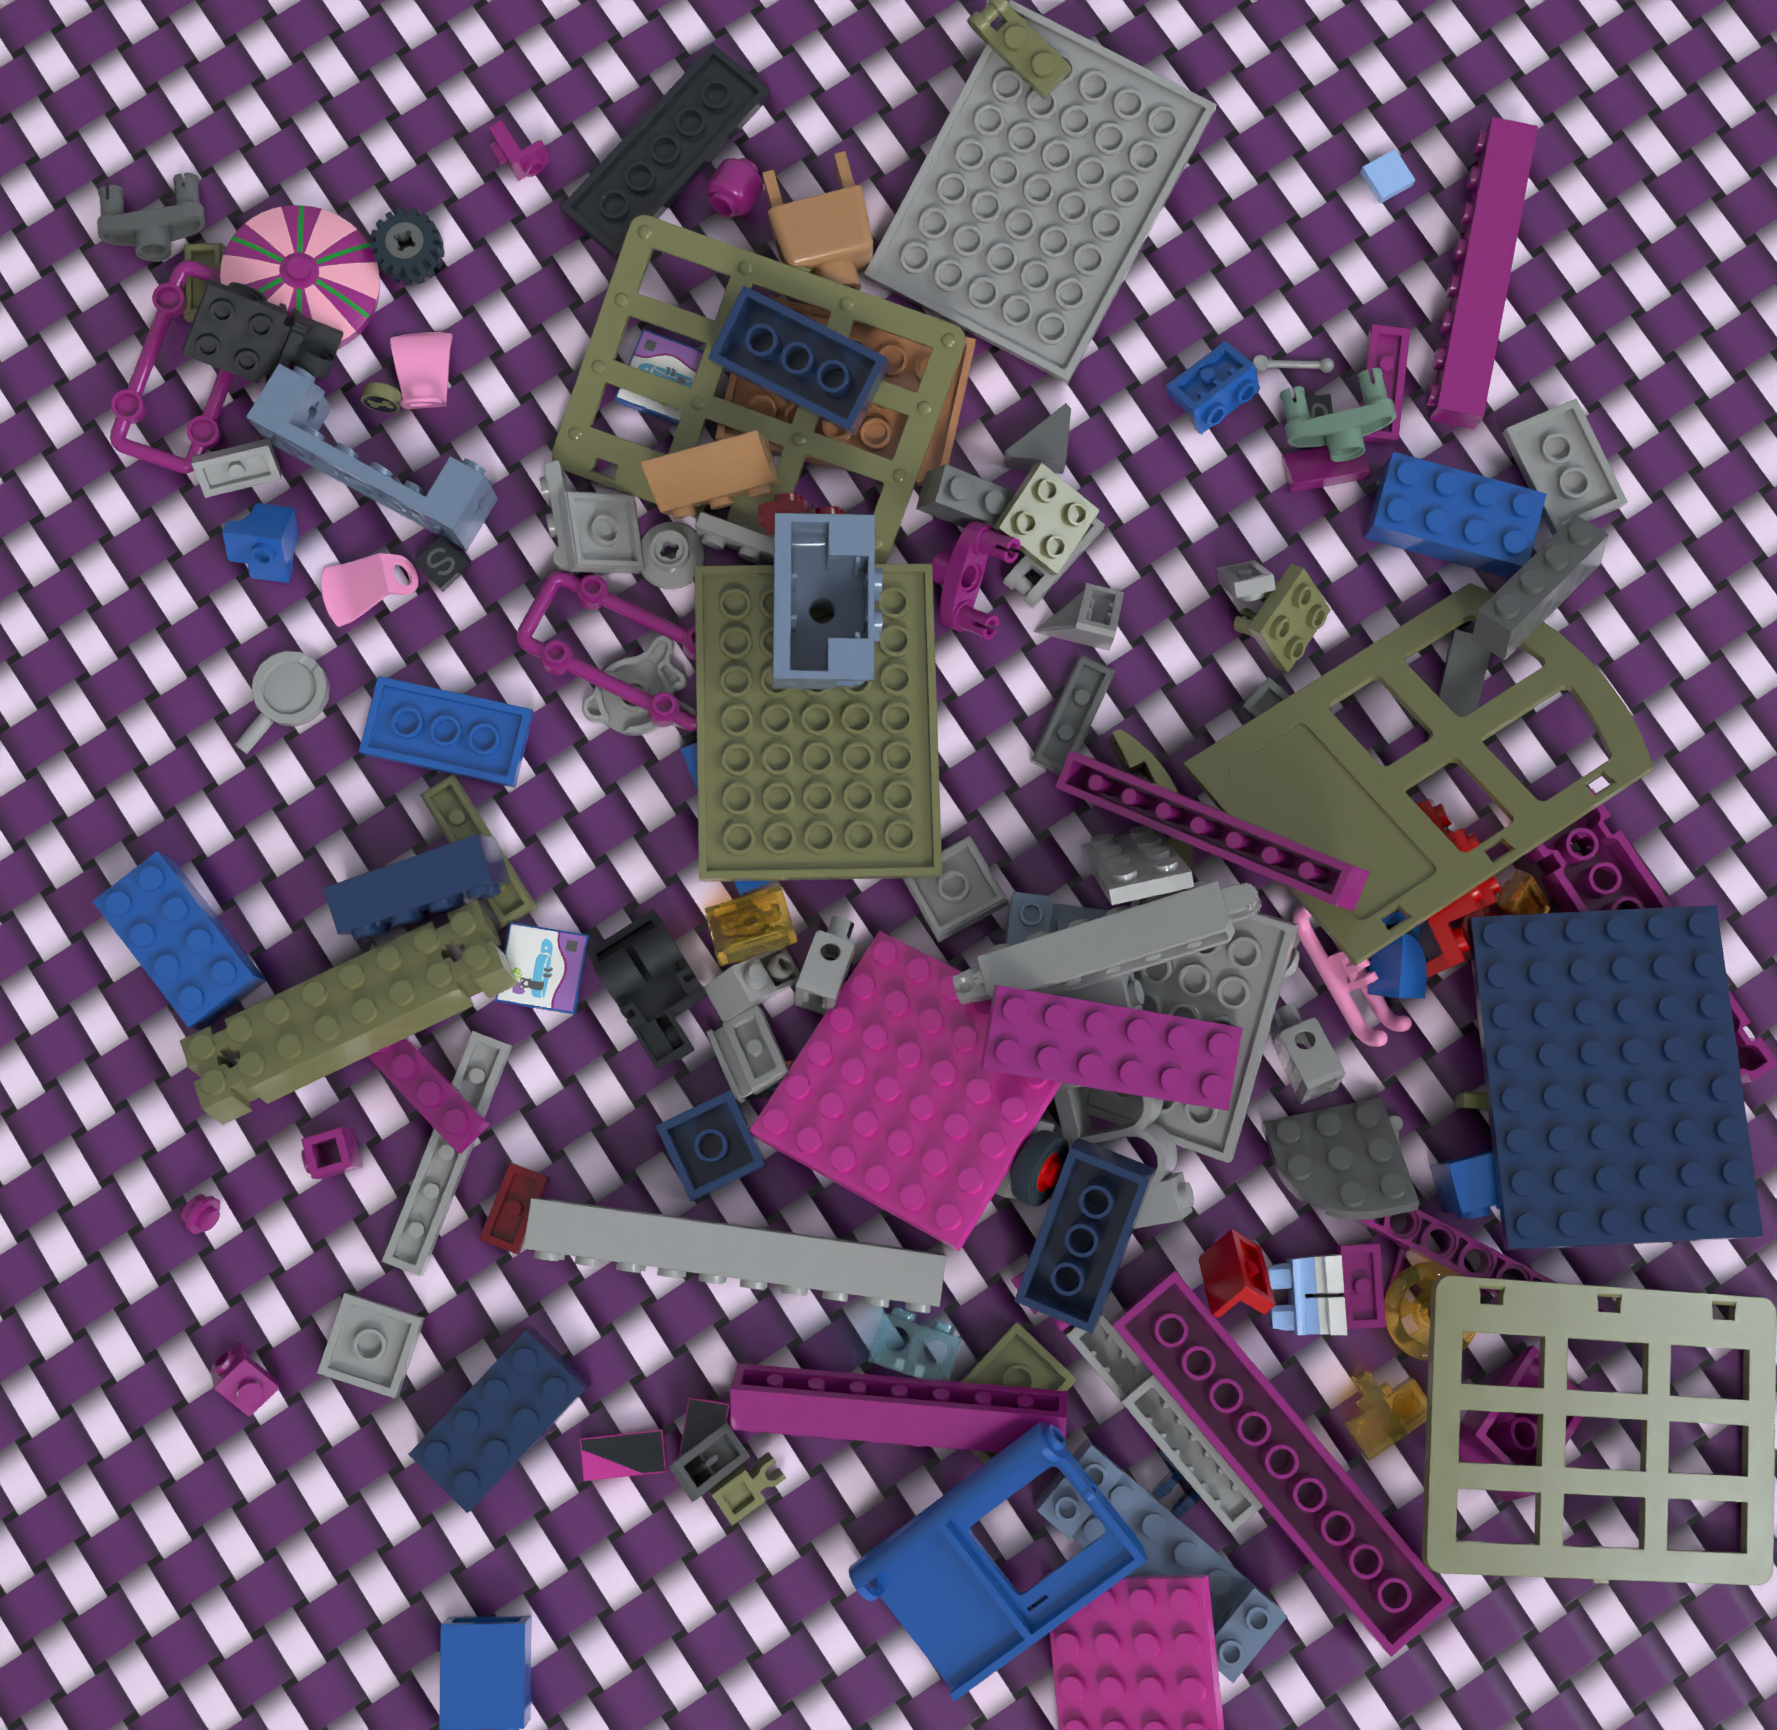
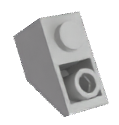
M783 944L731 966L703 988L721 1020L725 1022L795 985L799 979L800 972Z

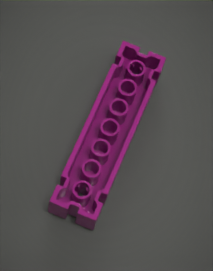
M1592 789L1591 792L1593 795H1595L1596 792L1594 791V789ZM1604 804L1599 805L1524 855L1530 865L1538 861L1542 863L1548 874L1540 879L1563 913L1673 907L1621 829L1611 834L1603 822L1611 816ZM1576 842L1580 850L1574 853L1570 845ZM1729 991L1742 1083L1753 1082L1776 1067L1777 1060L1761 1037H1748L1743 1027L1751 1022Z

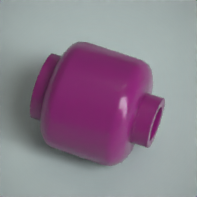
M745 158L724 159L706 186L711 207L724 217L745 216L763 191V181L758 174L757 166Z

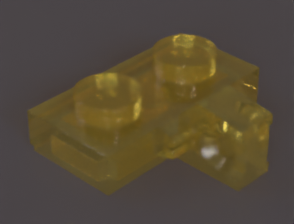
M1362 1369L1350 1378L1363 1398L1356 1402L1361 1411L1343 1423V1425L1369 1461L1426 1421L1427 1397L1413 1378L1408 1377L1393 1389L1386 1381L1378 1386L1370 1372H1366L1365 1369Z

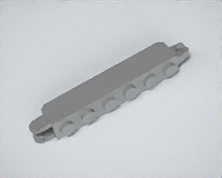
M1199 881L1194 883V887L1187 888L1186 891L1171 896L1167 893L1152 896L1146 900L1145 904L1132 908L1128 906L1116 907L1109 910L1106 916L1091 921L1089 919L1072 921L1063 930L1053 933L1048 931L1037 932L1028 936L1027 941L1012 946L1010 944L995 945L989 948L986 954L977 956L979 965L953 977L957 998L961 1004L992 1000L994 984L1061 995L1228 943L1235 933L1233 923L1248 919L1249 916L1253 917V915H1257V912L1260 911L1262 906L1261 900L1257 895L1258 891L1255 886H1252L1251 883L1247 884V882L1245 884L1241 883L1239 886L1236 884L1221 889L1218 881L1212 883L1209 881Z

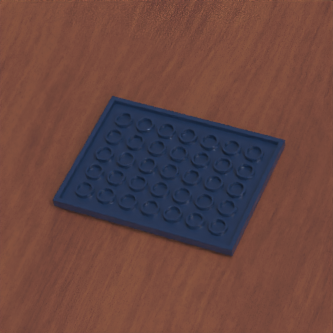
M1717 905L1470 917L1467 920L1471 947L1470 953L1504 1250L1762 1237L1763 1230Z

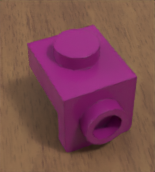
M502 120L488 128L494 141L489 145L491 152L500 166L505 163L508 164L518 181L526 176L532 177L539 174L545 168V165L550 162L546 146L542 140H538L521 150Z
M241 1342L232 1350L228 1349L222 1352L214 1361L210 1371L214 1389L248 1417L255 1413L280 1389L278 1380L249 1357L247 1347Z

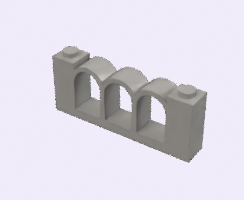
M1133 972L1058 995L1142 1010L1141 1004L1144 1003L1142 985L1138 980H1135ZM1062 1083L1054 1095V1100L1063 1136L1069 1144V1149L1077 1138L1096 1144L1124 1137H1139L1146 1140L1154 1148L1158 1167L1134 1229L1181 1221L1192 1213L1191 1207L1194 1205L1192 1187L1189 1182H1185L1183 1172L1173 1173L1177 1163V1147L1172 1136L1162 1126L1153 1123L1160 1115L1163 1100L1142 1096L1144 1110L1137 1122L1092 1130L1082 1086Z

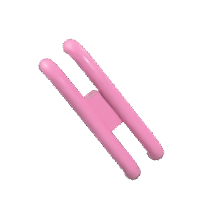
M1300 904L1295 909L1293 915V922L1299 924L1297 935L1355 1036L1363 1043L1372 1047L1383 1046L1388 1041V1036L1384 1031H1375L1367 1025L1351 998L1349 992L1358 988L1361 989L1372 1011L1385 1027L1395 1032L1409 1030L1412 1022L1408 1016H1398L1392 1012L1383 996L1367 994L1368 984L1379 979L1375 971L1369 972L1366 968L1370 965L1369 960L1366 959L1355 966L1335 942L1334 944L1338 951L1328 956L1311 927L1309 921L1311 914Z

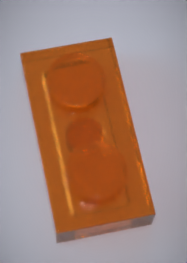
M1519 869L1515 871L1511 880H1507L1500 889L1497 904L1505 915L1548 913L1551 908V904L1533 876Z

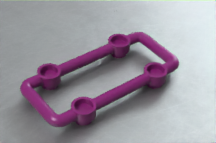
M190 260L177 264L171 273L168 283H163L154 290L152 301L157 312L127 389L117 392L111 401L112 411L116 415L110 432L112 446L123 454L183 474L194 471L191 464L193 456L205 454L206 450L213 449L220 442L221 432L217 425V420L234 374L219 369L202 416H197L188 423L187 436L192 443L186 458H181L129 440L126 436L130 425L141 421L146 414V405L141 397L171 319L180 316L186 309L187 301L182 290L187 277L191 276L206 282L212 279L221 283L220 270Z
M563 570L551 573L544 581L518 628L516 638L519 646L524 651L540 658L541 666L547 673L562 675L569 672L647 710L650 721L656 726L668 727L676 724L687 730L697 731V715H692L680 709L677 698L671 693L659 692L651 695L572 657V650L563 641L552 640L545 644L532 637L560 586L577 593L578 602L586 609L596 610L604 606L681 643L685 655L695 661L696 626L686 629L609 592L607 583L600 576L587 575L580 578Z

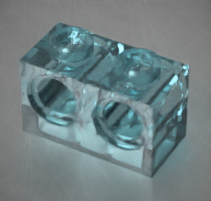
M893 1307L892 1313L883 1311L868 1361L920 1379L949 1381L962 1341L961 1336L954 1334L956 1327L934 1319L931 1326L916 1322V1313L898 1307ZM901 1327L906 1330L909 1340L904 1348L895 1350L886 1344L884 1336L890 1328ZM931 1340L943 1341L948 1347L945 1359L937 1363L929 1361L924 1355L926 1344Z

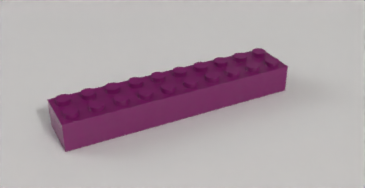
M1169 1269L1109 1321L1137 1357L1157 1378L1260 1501L1272 1519L1390 1657L1396 1654L1455 1601L1218 1320L1210 1314L1207 1307L1175 1270Z

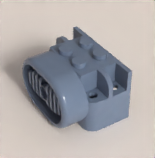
M775 513L773 688L821 690L834 689L835 687H854L861 685L865 681H874V642H879L880 634H882V609H874V601H880L883 578L882 568H875V515ZM816 608H826L832 614L833 619L828 623H817L811 618V612Z

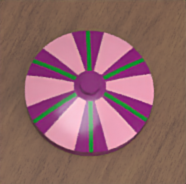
M290 205L273 208L258 214L237 230L228 243L221 262L220 280L222 284L228 286L231 282L248 285L261 292L267 298V302L277 306L280 303L285 304L288 317L291 316L295 308L300 310V315L343 331L344 335L338 349L349 344L364 331L374 316L380 295L379 269L369 243L351 223L321 208Z

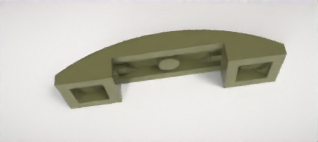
M1121 729L1112 732L1109 741L1124 771L1131 773L1141 768L1146 780L1178 793L1170 776L1149 750ZM1173 837L1168 838L1167 840L1192 871L1193 846Z

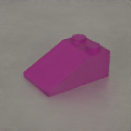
M1534 1345L1529 1346L1493 1385L1538 1387L1539 1350ZM1567 1379V1389L1578 1390ZM1468 1410L1460 1422L1459 1456L1465 1462L1536 1465L1538 1414ZM1566 1416L1565 1446L1581 1422L1582 1416ZM1494 1490L1505 1502L1533 1496L1536 1493Z

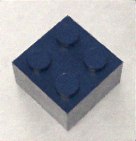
M731 1090L656 1125L690 1201L700 1199L768 1166L756 1138L749 1131L751 1128L742 1108L734 1098Z

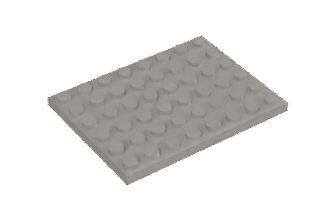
M1010 0V7L1071 66V73L1043 100L997 53L986 45L864 272V277L1068 384L1212 118L1217 104ZM1001 19L995 28L996 32L1005 24Z

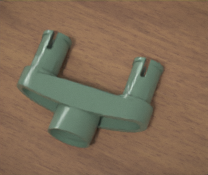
M1372 368V383L1368 369L1357 375L1365 406L1315 418L1310 417L1304 387H1294L1295 402H1293L1290 388L1283 390L1279 396L1282 400L1287 421L1284 430L1288 444L1294 447L1328 446L1330 458L1334 462L1349 461L1364 454L1366 449L1363 437L1388 426L1397 417L1393 400L1387 396L1382 369Z

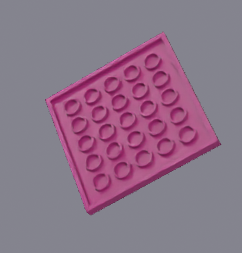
M879 931L841 989L834 1010L828 1009L788 1070L789 1074L785 1075L749 1131L754 1138L955 1250L960 1251L1062 1083L981 1069L980 1065L992 1000L961 1004L953 984V977L962 973L961 971Z

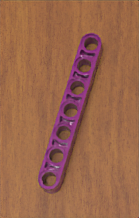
M1419 1209L1404 1213L1407 1218V1225L1400 1233L1392 1230L1390 1226L1391 1216L1369 1220H1353L1457 1276L1501 1279L1503 1273L1511 1269L1516 1274L1517 1280L1557 1283ZM1433 1230H1438L1443 1236L1444 1241L1442 1248L1436 1253H1433L1427 1246V1237ZM1471 1249H1474L1480 1256V1265L1473 1272L1468 1271L1464 1265V1257ZM1484 1289L1498 1297L1500 1290ZM1598 1304V1311L1605 1312V1310Z

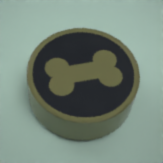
M370 382L364 386L361 402L372 410L392 414L399 412L400 401H402L403 396L398 389L391 385Z

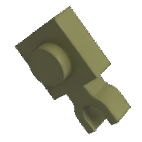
M769 1452L756 1461L754 1468L749 1472L741 1464L708 1490L732 1526L766 1501L760 1491L766 1487H774L786 1479L780 1468H777L771 1474H765L766 1470L776 1463Z

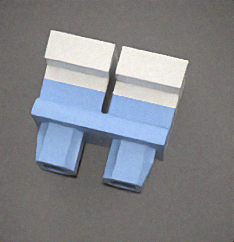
M1327 1254L1285 1258L1286 1263L1266 1267L1271 1288L1288 1289L1289 1303L1288 1305H1275L1268 1311L1270 1328L1290 1330L1295 1335H1347L1345 1297L1339 1295L1305 1297L1306 1294L1344 1293L1341 1255Z

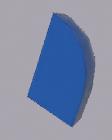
M1404 934L1372 955L1369 972L1375 971L1379 979L1368 984L1367 994L1394 998L1425 999L1427 980L1426 957L1422 946L1413 936Z

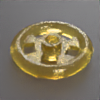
M1435 1262L1419 1263L1401 1272L1391 1283L1384 1301L1386 1328L1389 1335L1402 1351L1423 1361H1429L1428 1333L1430 1332V1318L1428 1316V1309L1431 1304L1432 1285L1440 1276H1460ZM1416 1283L1423 1290V1293L1418 1295L1412 1304L1404 1294ZM1412 1314L1415 1324L1419 1327L1418 1330L1411 1334L1407 1333L1401 1321L1403 1317ZM1463 1332L1462 1351L1469 1346L1477 1332Z

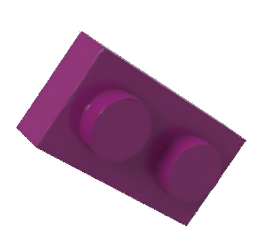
M1380 1244L1336 1245V1254L1342 1256L1344 1293H1339V1296L1345 1297L1347 1329L1386 1327Z

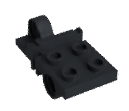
M209 279L183 344L182 355L258 384L262 375L266 376L267 384L278 364L289 369L291 362L312 376L327 378L344 334L341 330L300 315V310L295 308L291 316L288 317L285 304L280 303L277 306L267 302V298L261 292L248 285L231 282L227 286Z
M653 909L586 951V954L592 962L593 968L601 982L615 1000L622 1015L627 1019L626 1022L635 1033L656 1069H659L674 1058L679 1061L695 1051L675 1017L707 998L708 995L697 980L696 975L660 917Z

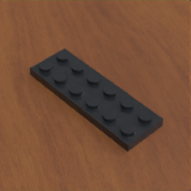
M712 43L560 206L561 213L618 260L633 219L640 215H648L658 219L771 97L770 90Z

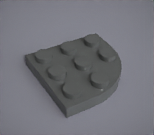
M1382 1097L1263 1121V1133L1277 1174L1287 1189L1301 1202L1306 1200L1312 1205L1326 1210V1215L1347 1220H1369L1418 1210L1419 1199Z

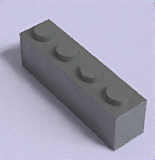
M1575 514L1478 610L1472 640L1505 661L1601 564L1609 534Z

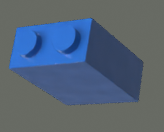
M532 1616L448 1617L441 1624L439 1730H519L526 1727L531 1720Z

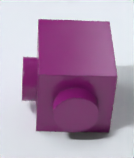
M339 1127L301 1139L304 1148L301 1152L302 1161L307 1173L311 1174L312 1179H326L363 1167L353 1128Z

